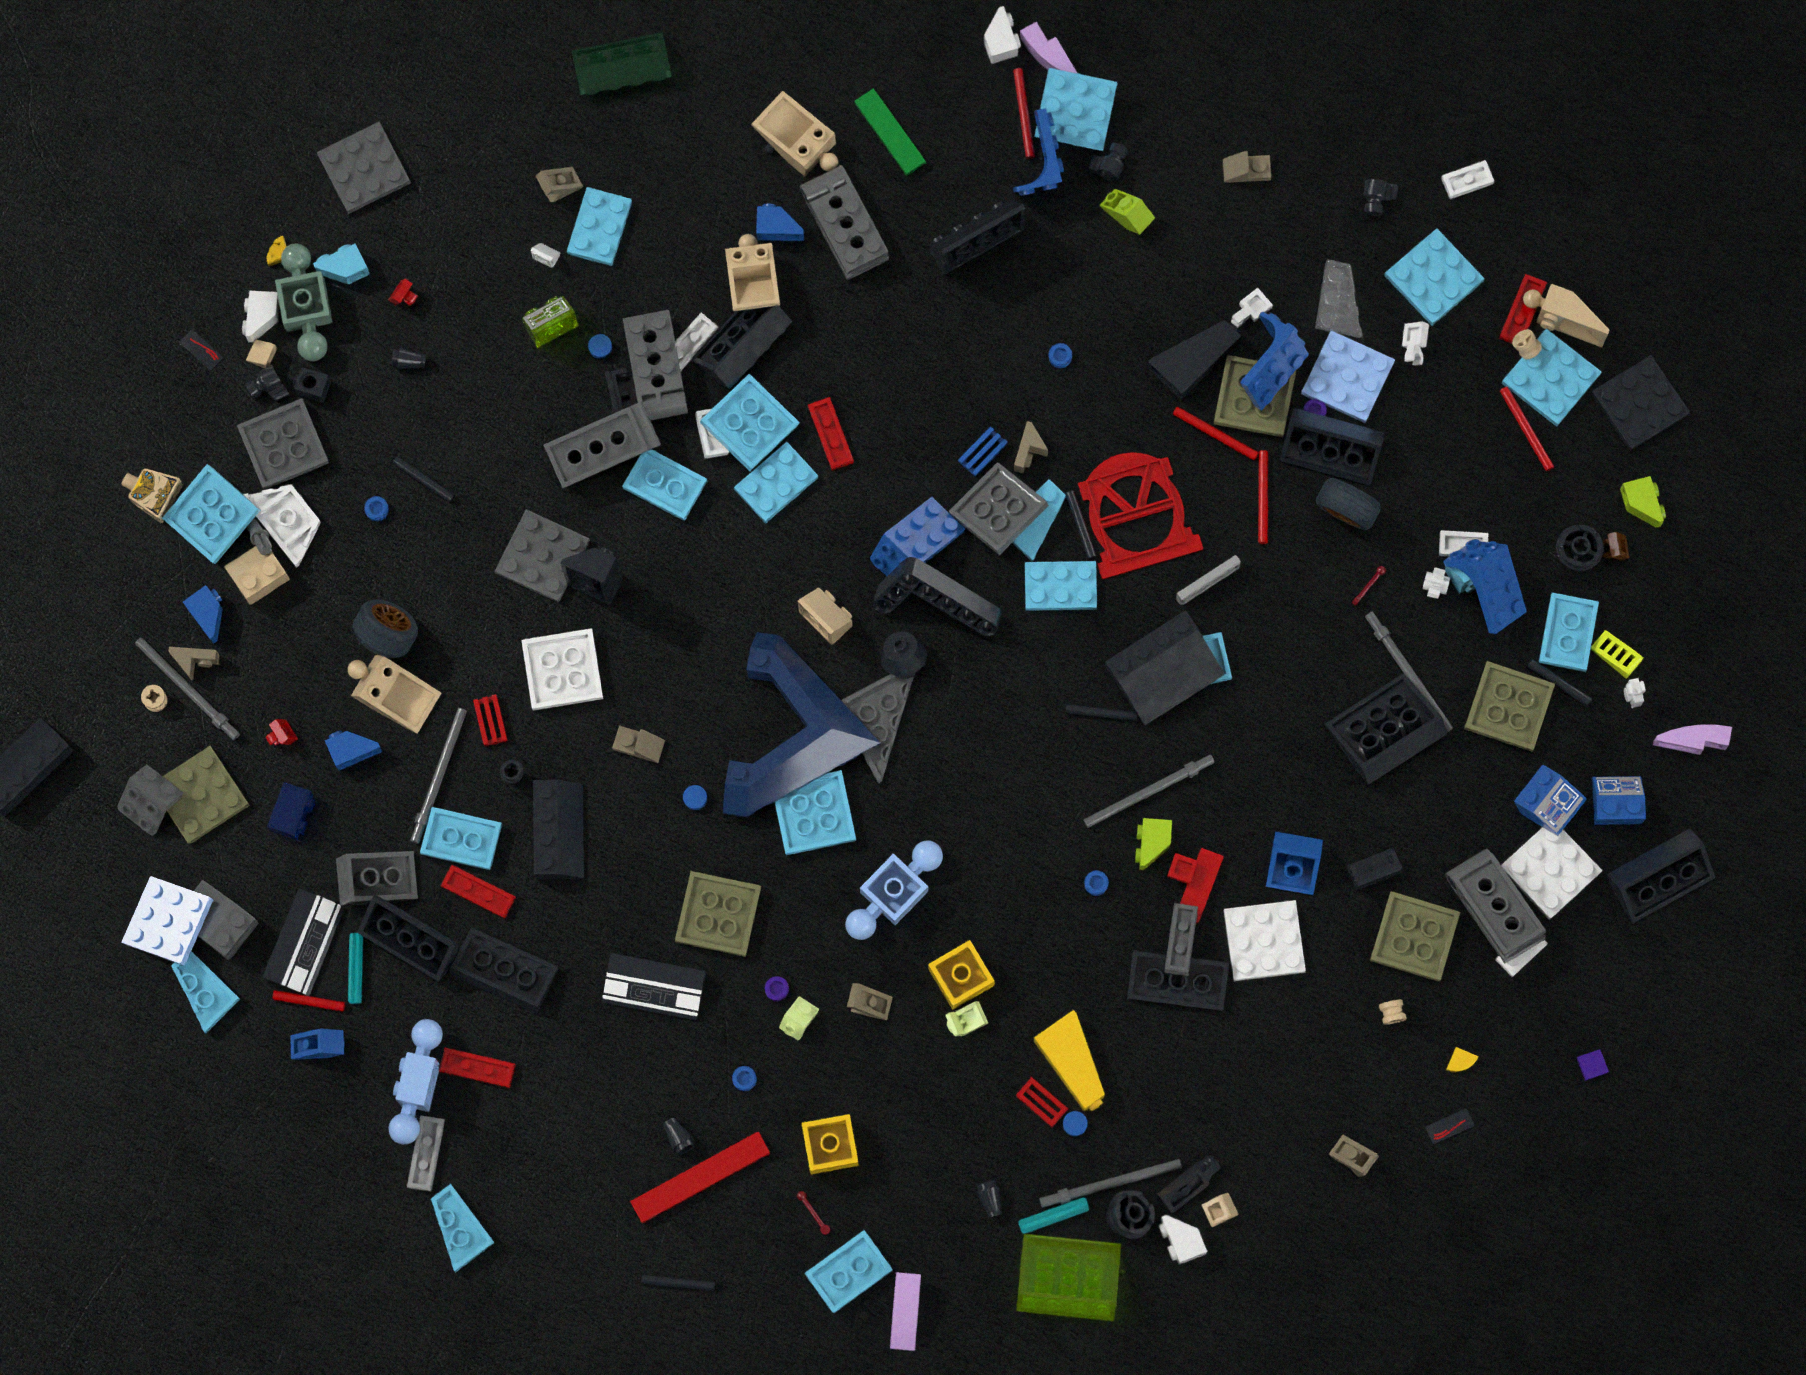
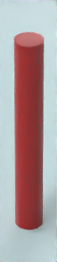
M274 990L272 1000L342 1012L345 1009V1002L276 990Z

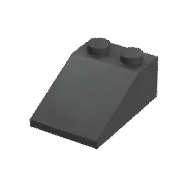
M413 851L345 854L336 858L340 906L370 904L375 894L387 902L418 899Z
M202 880L194 892L212 898L213 902L197 937L229 961L259 923L248 912Z

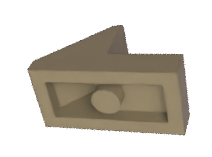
M1244 151L1224 158V183L1271 180L1270 155L1248 156V151Z
M573 167L543 170L536 175L542 190L550 202H555L583 187Z
M1028 421L1014 464V471L1023 473L1025 467H1030L1033 454L1029 452L1048 456L1047 447L1032 422Z
M169 647L171 656L192 681L195 663H198L197 665L200 667H212V664L219 665L220 655L216 650Z
M619 726L612 749L658 763L665 740L643 729L639 732Z
M853 983L847 1007L852 1008L851 1012L887 1020L893 997L864 985Z
M1344 1135L1341 1136L1329 1153L1333 1159L1349 1167L1358 1177L1365 1176L1379 1157L1375 1152Z

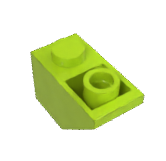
M1117 189L1109 193L1100 205L1102 209L1126 229L1137 234H1141L1155 219L1141 199Z
M1651 476L1623 483L1620 490L1627 512L1656 528L1661 527L1666 514L1663 505L1658 503V486L1656 482L1652 483Z
M1143 818L1142 825H1138L1137 839H1141V849L1136 848L1135 863H1140L1139 870H1145L1170 848L1172 820Z

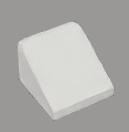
M541 243L531 249L533 259L551 268L554 267L560 256V252Z

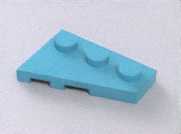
M1050 479L1036 491L1039 496L1047 501L1049 506L1012 542L1032 562L1066 498V495Z
M192 951L185 966L175 962L171 965L206 1034L240 999Z
M451 1184L431 1198L454 1272H457L493 1245L494 1242Z

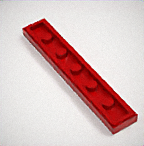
M758 1131L630 1202L640 1221L644 1223L769 1155L770 1152Z

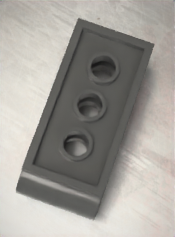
M842 165L800 185L805 202L847 280L889 260V252ZM835 204L841 205L838 209H833L831 206ZM844 224L852 225V227L848 229L842 228ZM854 244L862 245L859 249H855L852 246Z
M669 310L623 318L638 403H643L650 420L688 414ZM651 337L656 338L652 343L646 342ZM661 359L657 365H650L651 361ZM664 382L663 386L654 387L655 383Z
M639 402L544 444V447L561 486L564 488L656 448L661 443L643 403ZM616 431H621L624 434L625 439L622 444H617L614 441ZM596 440L600 441L603 445V450L600 454L595 453L592 449V445ZM574 450L581 453V461L579 463H575L571 459V453Z
M1488 849L1481 851L1445 873L1449 884L1504 964L1545 940V928L1493 853L1491 854ZM1484 887H1487V888H1489L1490 890H1489V891H1482V890H1480V889H1481V888H1484ZM1495 907H1502V908H1504V909H1503V910H1500V911H1497V910H1494L1493 908H1495ZM1515 926L1517 927V929L1509 930L1507 929V927Z

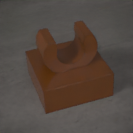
M1614 532L1608 534V539L1602 540L1604 546H1610L1609 552L1603 553V557L1618 560L1629 559L1626 535Z

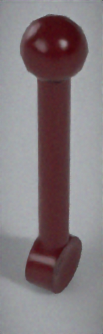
M1379 566L1377 568V573L1353 600L1352 604L1356 606L1379 576L1386 573L1385 567Z
M804 1191L798 1192V1200L803 1201L821 1227V1233L827 1235L830 1232V1227L822 1222L806 1199V1193Z

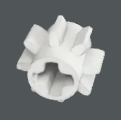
M1434 568L1433 573H1426L1423 589L1428 590L1427 596L1438 599L1440 593L1446 595L1450 577L1444 575L1446 570Z

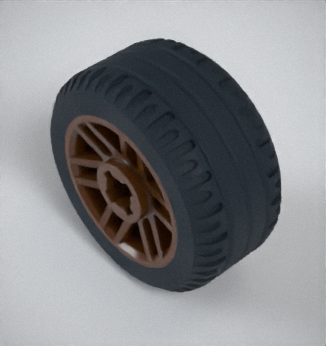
M1335 478L1325 481L1316 498L1317 506L1322 510L1362 530H1368L1372 527L1381 510L1380 503L1376 499L1354 486Z
M371 600L364 603L352 626L355 637L365 648L387 658H398L406 655L418 634V627L413 617L403 608L385 600Z

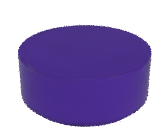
M1317 399L1309 400L1303 408L1304 411L1326 416L1327 413L1326 405Z
M778 976L770 978L765 984L767 997L776 1002L784 1000L789 993L787 981Z

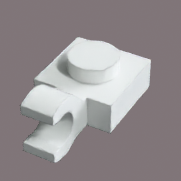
M1257 288L1240 301L1239 305L1242 309L1232 316L1231 322L1237 328L1249 317L1255 322L1260 318L1259 314L1261 312H1268L1273 304Z
M1425 322L1405 324L1402 346L1407 348L1405 353L1406 362L1413 361V365H1422L1423 354L1421 347H1426L1429 324Z
M1638 678L1628 681L1626 688H1624L1625 699L1631 703L1632 708L1639 707L1644 702L1643 693L1646 691L1644 682H1639Z

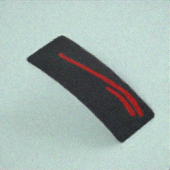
M190 330L179 342L209 370H212L223 359L212 346L193 330Z
M1464 1109L1426 1126V1130L1432 1143L1436 1144L1473 1127L1474 1123L1468 1110Z

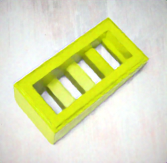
M1606 630L1590 648L1626 679L1643 660L1640 654ZM1606 639L1609 640L1608 646L1604 650L1600 649V646ZM1615 645L1617 650L1610 656L1607 653ZM1622 651L1625 655L1618 662L1615 658ZM1629 657L1632 659V661L1626 667L1623 665V663Z

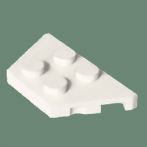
M292 485L282 486L275 490H262L261 493L251 495L243 494L260 509L256 515L257 519L297 568L321 523L318 517Z

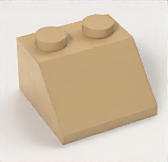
M256 546L224 566L249 605H252L290 580L274 554L271 552L270 554L261 555Z
M817 588L798 600L799 613L833 645L852 627V615L844 607L840 609L834 603L836 599L827 590L823 592L820 588Z

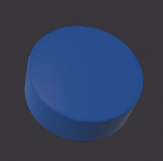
M595 335L589 341V352L594 358L604 359L611 354L612 343L605 335Z
M1059 343L1051 347L1049 350V361L1054 367L1064 368L1070 364L1072 351L1067 345Z
M375 496L366 501L364 510L369 519L381 521L388 515L389 507L383 498Z
M692 785L684 791L683 800L689 809L699 810L706 805L707 794L701 786Z
M1101 871L1090 872L1084 882L1086 891L1094 896L1105 893L1109 884L1107 876Z
M747 1066L737 1068L732 1075L733 1084L740 1091L751 1090L757 1081L754 1070Z
M1070 1112L1063 1120V1128L1070 1136H1080L1087 1129V1119L1081 1112Z

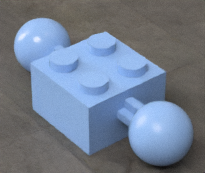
M922 841L917 844L912 853L913 861L908 866L892 854L860 887V893L871 904L866 909H857L848 915L845 925L851 937L864 940L872 936L876 929V919L881 913L896 925L928 892V886L918 875L922 871L935 870L941 864L943 853L938 844L933 841Z
M424 1019L415 1024L412 1029V1040L417 1046L415 1054L407 1052L406 1058L402 1057L400 1061L399 1072H402L400 1082L396 1081L393 1095L396 1096V1100L402 1106L401 1114L396 1115L389 1124V1134L399 1144L412 1143L419 1135L420 1125L415 1118L416 1109L427 1112L430 1110L440 1064L436 1058L429 1057L431 1049L436 1048L440 1044L443 1036L440 1025L431 1019Z

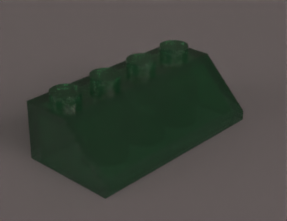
M662 32L572 51L581 95H594L602 90H617L622 86H638L646 81H662L667 77H671Z

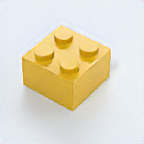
M970 940L928 964L929 971L953 1010L994 986V979Z
M850 1114L802 1123L811 1174L859 1166Z

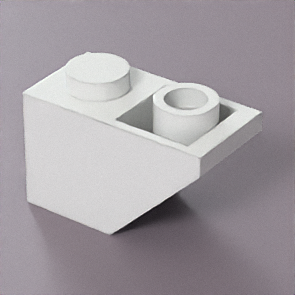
M1004 6L998 9L984 35V44L991 64L1018 56V47H1021L1018 35L1013 34L1011 29L1014 26L1011 14H1006Z
M250 291L249 298H245L244 310L248 313L247 321H243L242 333L246 336L248 342H255V339L257 340L279 322L280 304L277 292Z
M1167 1215L1161 1217L1162 1223L1158 1224L1163 1238L1168 1237L1171 1246L1167 1248L1173 1261L1177 1259L1180 1265L1207 1253L1197 1228Z

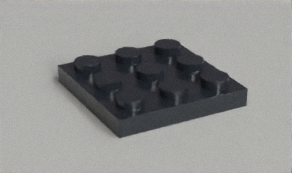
M1651 355L1599 386L1591 393L1630 451L1690 414Z

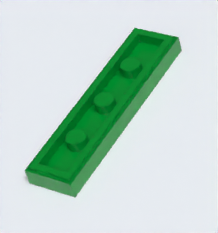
M874 89L854 101V104L906 176L926 164L922 155Z

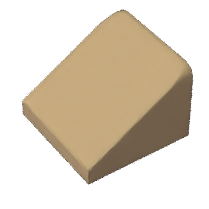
M255 339L246 361L262 368H267L271 364L277 347L275 344Z
M1228 1193L1202 1204L1212 1227L1238 1215Z

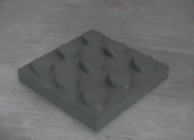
M380 122L317 152L348 214L410 184V180Z
M303 399L237 425L264 490L329 464Z
M997 462L949 510V513L1000 555L1049 505L1046 500Z
M526 509L495 569V574L559 603L568 586L560 563L563 558L585 551L590 539Z

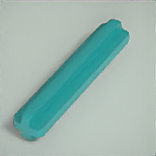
M351 933L349 937L348 1002L350 1004H360L362 1002L363 936L359 933Z
M1080 1198L1019 1220L1021 1232L1025 1234L1087 1212L1089 1210L1087 1200Z

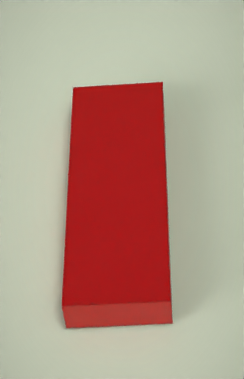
M1525 274L1499 339L1512 343L1513 338L1519 332L1529 329L1537 308H1529L1524 304V294L1529 290H1537L1542 295L1547 282Z
M830 397L808 404L831 470L833 471L854 463Z
M1201 848L1198 855V863L1191 884H1187L1180 904L1198 907L1197 924L1200 921L1224 857Z
M451 865L441 884L442 888L504 919L516 899L514 895Z
M445 1048L439 1072L510 1088L516 1065L510 1062Z

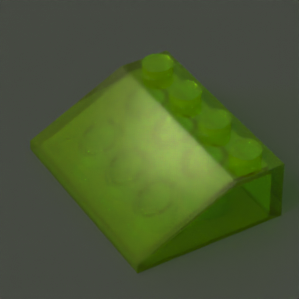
M1024 1234L1016 1311L1114 1321L1121 1244Z

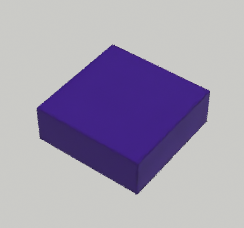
M1600 1049L1576 1058L1585 1081L1609 1072Z

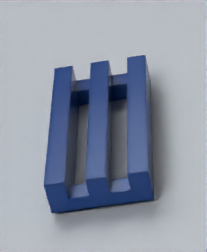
M990 427L962 455L958 462L976 477L1004 449L1008 442L1002 439L1001 435ZM992 436L993 438L967 463L966 460ZM996 442H999L1000 444L974 469L972 466Z

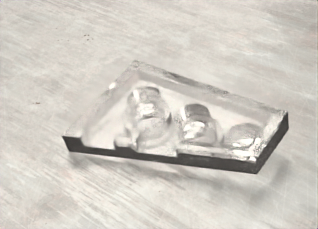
M1332 260L1326 261L1315 329L1361 338L1362 330L1359 326V312L1355 302V288L1350 264Z

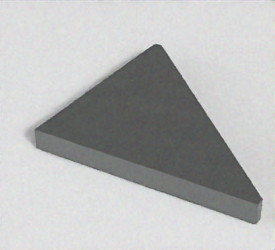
M889 674L841 700L881 743L875 748H870L862 753L878 784L882 782L913 677L898 679L896 676Z

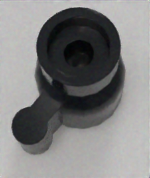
M1112 143L1108 156H1092L1087 171L1097 173L1106 180L1117 181L1124 167L1122 160L1126 158L1129 150L1122 144Z
M1379 179L1365 180L1363 195L1367 203L1365 204L1364 214L1382 216L1383 205L1381 202L1397 200L1398 185L1388 184V182Z
M272 365L260 371L256 380L251 379L244 383L253 399L261 396L263 391L268 392L277 402L289 396L287 389Z

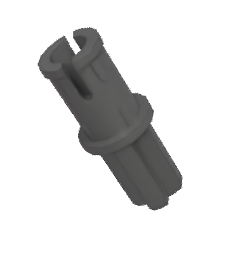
M254 518L246 527L250 534L251 543L256 545L261 555L270 554L272 552V545L268 539V532L262 528L260 521Z

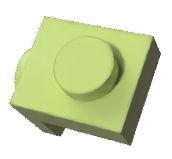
M799 996L784 1015L779 1028L787 1035L800 1040L819 1009Z
M979 1001L973 1002L956 1012L946 1014L948 1029L954 1036H965L988 1024Z

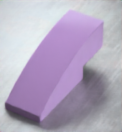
M1037 22L1020 30V39L1027 50L1047 70L1053 68L1077 73L1057 38L1055 37L1047 41Z
M1721 725L1686 726L1657 735L1653 745L1699 755L1704 750V746L1726 750L1729 746L1732 727Z
M896 1273L890 1349L915 1351L921 1275Z

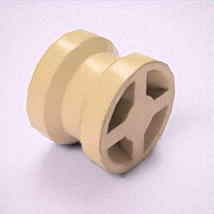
M1531 330L1519 332L1512 341L1515 349L1519 350L1521 357L1526 360L1536 357L1542 349V344L1538 339H1535V335Z
M149 685L142 691L141 700L148 710L158 712L166 707L167 696L160 686Z
M1393 1000L1379 1005L1380 1011L1384 1015L1382 1019L1384 1025L1407 1019L1406 1014L1402 1011V1000Z

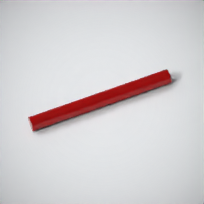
M1018 68L1013 71L1026 159L1035 158L1023 69Z
M1508 386L1500 390V393L1546 471L1554 468V465Z
M1178 406L1174 410L1173 415L1250 459L1255 460L1259 452Z
M1265 450L1259 451V544L1268 543V451Z

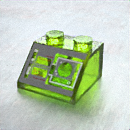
M564 296L551 298L545 303V306L529 310L522 318L524 326L537 348L578 326L575 312Z

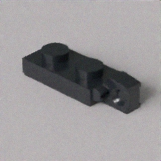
M1210 1155L1185 1171L1161 1190L1158 1196L1171 1213H1174L1210 1184L1208 1181L1212 1178L1211 1176L1221 1167Z

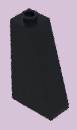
M1224 320L1151 358L1148 361V369L1181 400L1240 343L1241 332L1233 323L1228 324Z

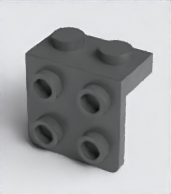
M146 764L129 778L117 807L120 812L141 827V829L150 835H154L157 833L166 811L181 799L183 792Z

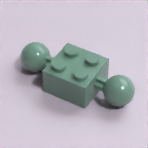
M291 244L283 250L281 262L283 267L292 273V277L275 280L283 325L287 332L302 329L303 335L297 344L298 352L305 360L318 361L326 354L328 345L325 337L317 332L316 326L333 323L325 279L321 271L306 274L305 270L311 263L310 252L301 244Z

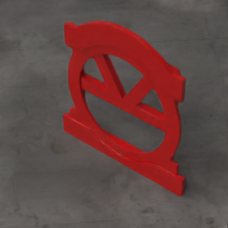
M1142 453L1119 454L1102 462L1093 470L1086 481L1078 483L1083 501L1089 500L1090 502L1089 517L1094 535L1105 549L1104 552L1100 553L1102 562L1097 564L1102 580L1203 550L1199 534L1193 535L1190 527H1184L1183 503L1176 487L1168 478L1173 475L1168 457L1157 459ZM1128 476H1141L1143 478L1136 508H1133L1111 488L1114 482ZM1154 481L1162 487L1169 498L1146 505L1151 482ZM1103 496H1107L1124 512L1101 518L1100 504ZM1173 508V525L1168 537L1161 545L1143 552L1125 550L1116 545L1104 530V528Z

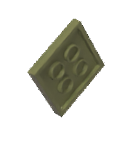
M1227 355L1214 424L1283 437L1296 371L1275 394L1272 401L1261 411L1254 406L1240 383L1258 361Z
M1487 661L1464 729L1533 752L1555 684Z
M211 746L163 776L183 792L181 799L170 807L167 812L189 845L250 806Z
M691 871L675 942L746 957L761 886Z
M1391 891L1370 961L1440 982L1460 912Z

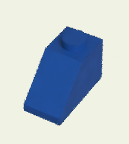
M775 204L757 206V240L804 241L803 229L781 207H776Z
M205 585L184 600L183 603L214 644L217 642L223 611L219 602L222 599L215 589L210 591Z
M348 731L334 732L329 735V739L325 740L338 771L382 752L377 742Z
M320 1028L291 1035V1059L330 1058L344 1054L343 1030Z

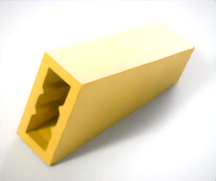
M1073 1010L1034 1037V1042L1085 1112L1087 1109L1093 1111L1103 1104L1102 1099L1105 1094L1077 1014Z

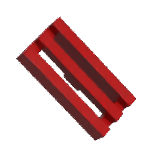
M497 695L473 700L484 747L508 741ZM491 702L494 703L501 733L500 738L496 736L489 706ZM483 704L492 736L491 740L487 738L480 705Z
M1032 1077L1016 1094L1020 1101L1052 1128L1068 1111L1065 1105ZM1033 1085L1039 1092H1041L1046 1098H1048L1053 1104H1055L1060 1109V1111L1057 1113L1052 1107H1050L1045 1101H1043L1038 1095H1036L1031 1089H1029V1087ZM1026 1092L1053 1115L1054 1118L1050 1119L1023 1094Z

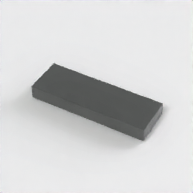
M1174 903L1164 969L1165 973L1188 976L1198 912L1197 906Z

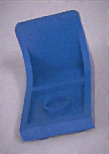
M1046 108L1034 111L1044 156V168L1041 175L1034 182L1013 187V191L1019 192L1020 196L1035 193L1034 188L1041 186L1042 191L1058 188L1057 183L1062 182L1060 172H1064L1061 158L1057 159L1055 149H1059L1056 135L1052 136L1050 127L1054 126L1051 112L1047 113Z
M1261 312L1259 317L1274 341L1240 382L1254 406L1261 411L1272 401L1275 394L1287 383L1290 376L1302 365L1309 355L1304 347L1305 342L1298 337V330L1290 323L1285 325L1276 315L1272 313L1268 315L1264 312Z
M931 497L884 533L870 560L876 568L888 576L908 557H915L924 563L928 562L933 556L958 538L965 528Z
M1478 539L1470 540L1463 548L1452 552L1450 557L1444 560L1445 567L1461 570L1473 582L1489 633L1497 634L1527 612L1506 544H1498L1494 541L1482 542Z

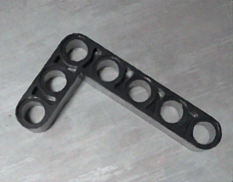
M915 557L904 559L877 587L873 601V607L877 612L884 614L892 612L912 592L984 636H993L998 631L1002 612L997 606Z

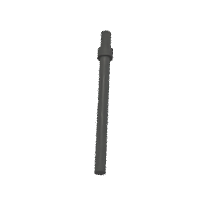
M1373 611L1368 613L1365 618L1374 629V635L1378 641L1383 642L1406 677L1441 715L1447 733L1451 731L1453 726L1389 636L1391 634L1386 626H1382Z
M142 637L135 642L212 719V723L218 729H222L233 741L240 736V733L228 722L229 719L223 713H218Z
M458 708L423 807L421 812L417 813L414 822L416 826L410 840L413 843H420L424 829L427 827L431 808L435 802L467 713L462 708Z
M1208 755L1195 763L1191 761L1185 764L1183 769L1084 819L1085 825L1089 828L1188 776L1190 778L1199 774L1198 771L1215 763L1213 757Z
M1180 1159L1071 1190L1065 1188L1058 1190L1056 1194L1039 1198L1042 1208L1061 1203V1205L1071 1202V1199L1181 1169L1182 1165Z

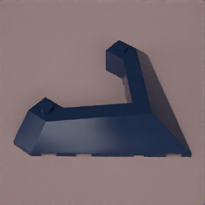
M756 633L750 648L746 669L748 678L773 682L796 715L804 723L805 728L753 764L729 760L725 781L723 814L748 817L758 809L766 805L769 806L785 797L784 795L791 791L800 789L833 771V768L839 765L842 766L860 756L866 750L881 744L780 635Z

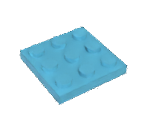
M1049 68L1040 109L1046 108L1047 113L1051 112L1054 123V126L1050 127L1052 136L1056 135L1058 142L1103 151L1118 82ZM1036 127L1035 137H1039V133H1038V128H1037V127Z
M1438 229L1434 230L1385 272L1384 275L1431 326L1484 281L1482 275Z
M1545 329L1538 338L1542 344L1540 353L1532 359L1526 360L1521 358L1503 379L1502 384L1505 387L1508 386L1514 394L1555 426H1558L1600 376L1601 371L1549 330Z
M750 374L700 420V424L749 471L760 463L800 423Z
M207 464L162 519L206 558L216 564L259 513L260 509L212 466Z
M842 770L827 773L800 789L791 791L784 795L785 797L775 802L786 855L856 841Z

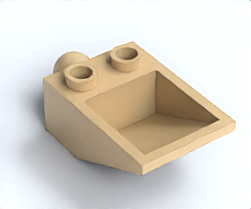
M782 91L752 123V126L771 146L804 176L818 162L825 171H831L837 167V157L832 153H827L836 144L835 133L785 92Z
M743 235L739 240V247L725 249L733 311L780 305L772 243L757 245V240L753 235Z
M1551 284L1546 298H1542V295L1537 290H1529L1524 294L1523 301L1527 307H1542L1536 322L1542 328L1550 331L1555 329L1603 347L1609 329L1574 292Z
M380 655L374 656L368 668L360 660H354L348 666V673L352 678H361L351 696L414 733L419 732L441 695V692L388 658ZM384 669H389L387 674L384 675ZM376 688L377 691L372 695V690Z

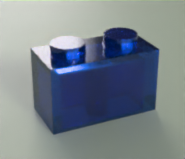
M284 782L267 826L269 830L298 840L299 834L303 835L307 826V821H305L307 812L311 813L315 804L312 792Z

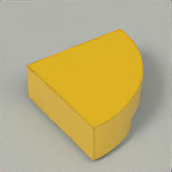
M283 236L273 242L267 253V263L269 266L281 263V254L287 247Z
M1456 1047L1446 1070L1450 1072L1466 1070L1476 1062L1478 1056Z

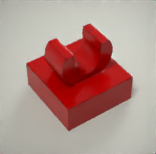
M407 279L401 280L390 296L389 301L395 305L401 303V301L408 305L413 304L418 297L409 291L413 283Z
M276 719L269 724L273 732L266 736L270 745H278L279 743L292 744L298 740L286 719Z
M1175 853L1167 877L1190 885L1198 861Z

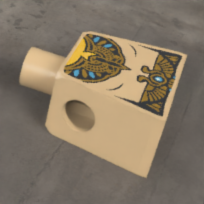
M143 469L139 477L127 473L122 481V486L131 490L129 494L131 502L160 523L164 522L162 517L172 507L183 486L179 478L149 469Z

